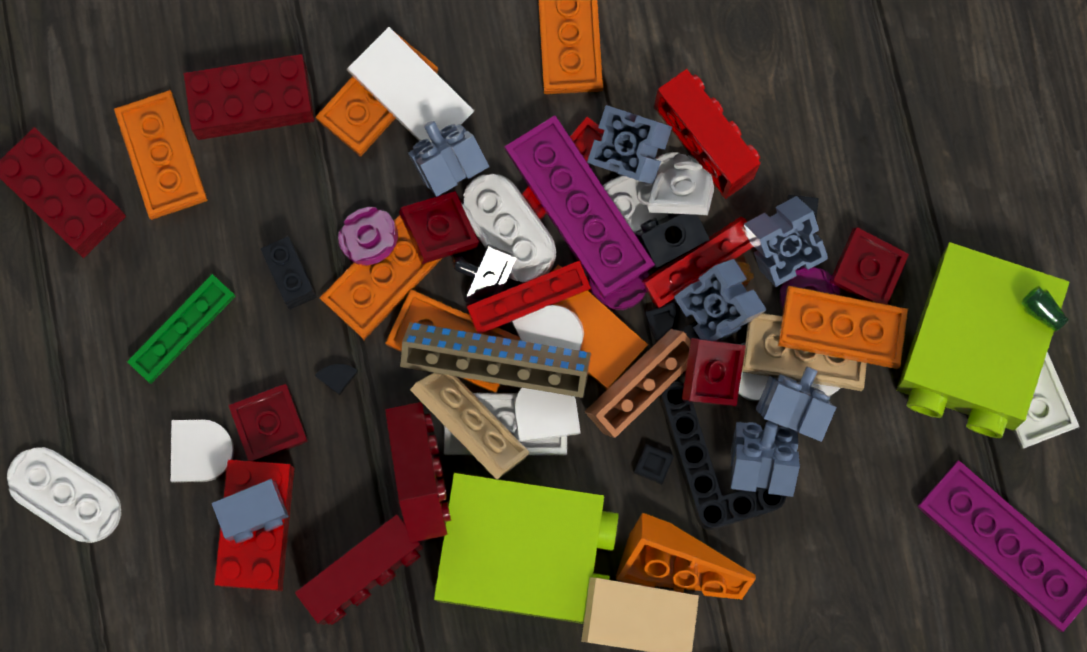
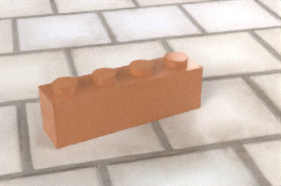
M670 329L584 411L603 434L616 438L686 371L691 343L690 338L684 331Z

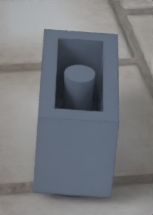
M272 479L211 503L224 538L229 541L235 540V543H240L254 537L252 532L263 527L265 531L278 528L283 525L282 520L289 517L277 484Z

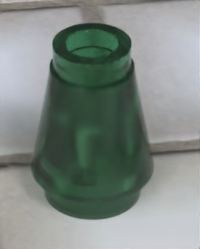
M1040 286L1031 290L1021 301V304L1025 307L1024 312L1051 328L1054 332L1061 329L1069 320L1047 289L1043 290Z

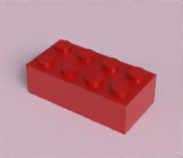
M685 69L657 90L654 108L665 123L672 126V132L690 155L712 175L715 187L727 199L754 179L761 164L759 161L760 156L751 144L747 146L740 137L742 133L733 121L728 122L722 114L723 108L714 97L710 99L706 94L702 80L696 74L691 75L688 69Z
M228 460L224 498L272 479L277 484L289 517L282 520V526L270 531H265L264 527L253 531L254 537L240 543H235V540H226L220 528L214 585L283 591L295 470L290 464Z

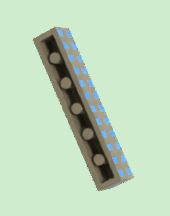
M410 322L402 341L400 367L583 398L591 353Z

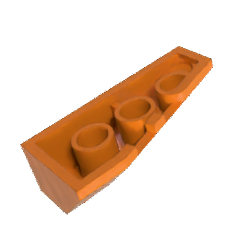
M642 513L629 534L616 574V580L655 588V586L673 588V591L684 593V589L702 591L704 596L742 600L756 580V575L672 523Z

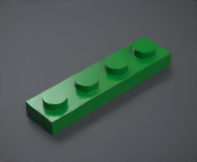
M212 274L127 363L152 384L236 297L235 294Z

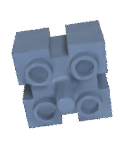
M606 105L598 127L605 131L601 141L594 140L587 163L618 172V174L638 181L653 184L661 161L655 159L658 148L665 150L672 126Z
M435 121L428 122L424 128L432 142L429 139L421 140L413 146L414 150L408 152L423 183L430 188L436 197L458 185L457 182L466 177L469 179L489 167L474 136L460 124L457 126L451 124L439 130Z
M797 196L778 205L775 215L769 217L766 213H763L744 223L749 241L757 249L754 255L758 267L775 287L797 276L795 272L797 268L804 266L809 270L828 259L823 240L815 234V232L819 231L814 212Z
M734 259L715 265L698 278L700 281L690 284L674 296L685 316H694L698 324L693 328L699 338L703 340L722 342L740 330V326L751 322L766 311L765 306L754 289L747 292L742 282L747 278Z
M807 366L799 384L796 383V380L782 374L779 375L778 379L769 376L756 410L768 421L786 428L788 427L822 442L836 406L830 403V396L826 395L825 392L812 387L817 370Z
M771 421L766 422L764 430L757 423L736 422L731 447V489L756 492L757 487L768 489V494L793 497L800 468L799 452H797L798 431L783 426L778 427L776 423Z

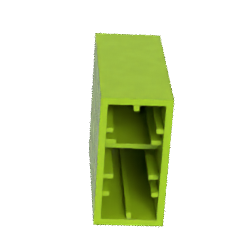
M949 242L940 258L896 391L910 395L906 406L915 412L936 418L943 416L945 407L969 415L966 424L968 429L993 438H1002L1005 428L1014 431L1026 420L1070 282Z
M454 473L449 502L451 521L446 522L448 535H445L443 540L434 600L449 604L584 624L590 577L610 579L609 575L593 572L597 548L614 549L619 513L602 511L604 495Z

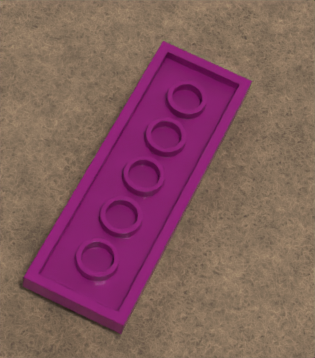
M555 115L504 147V150L577 260H580L583 269L603 299L654 267V262Z
M959 460L953 464L917 506L1059 632H1064L1086 606L1087 571Z

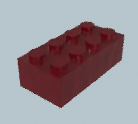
M302 54L183 73L191 130L197 140L315 121L307 66Z
M35 127L0 160V179L83 258L126 217L115 203Z
M422 402L385 409L398 499L409 541L412 543L448 535L445 522L451 521L448 502L442 503V501L446 500L447 493L444 479L438 480V477H442L443 470L440 456L434 457V454L439 452L436 434H429V432L434 431L431 413H424Z
M396 514L297 590L295 594L317 624L325 625L327 623L332 626L347 615L344 610L351 604L358 606L372 595L369 592L370 589L377 584L383 587L397 576L394 571L401 565L407 568L421 558L419 552L423 547L418 541L410 543L405 523Z

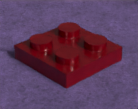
M456 191L400 208L399 214L422 264L478 246L479 241Z
M856 227L852 229L830 279V283L865 301L887 305L909 254Z
M691 338L682 399L693 402L737 406L746 345Z
M287 384L228 405L248 461L257 462L308 442Z

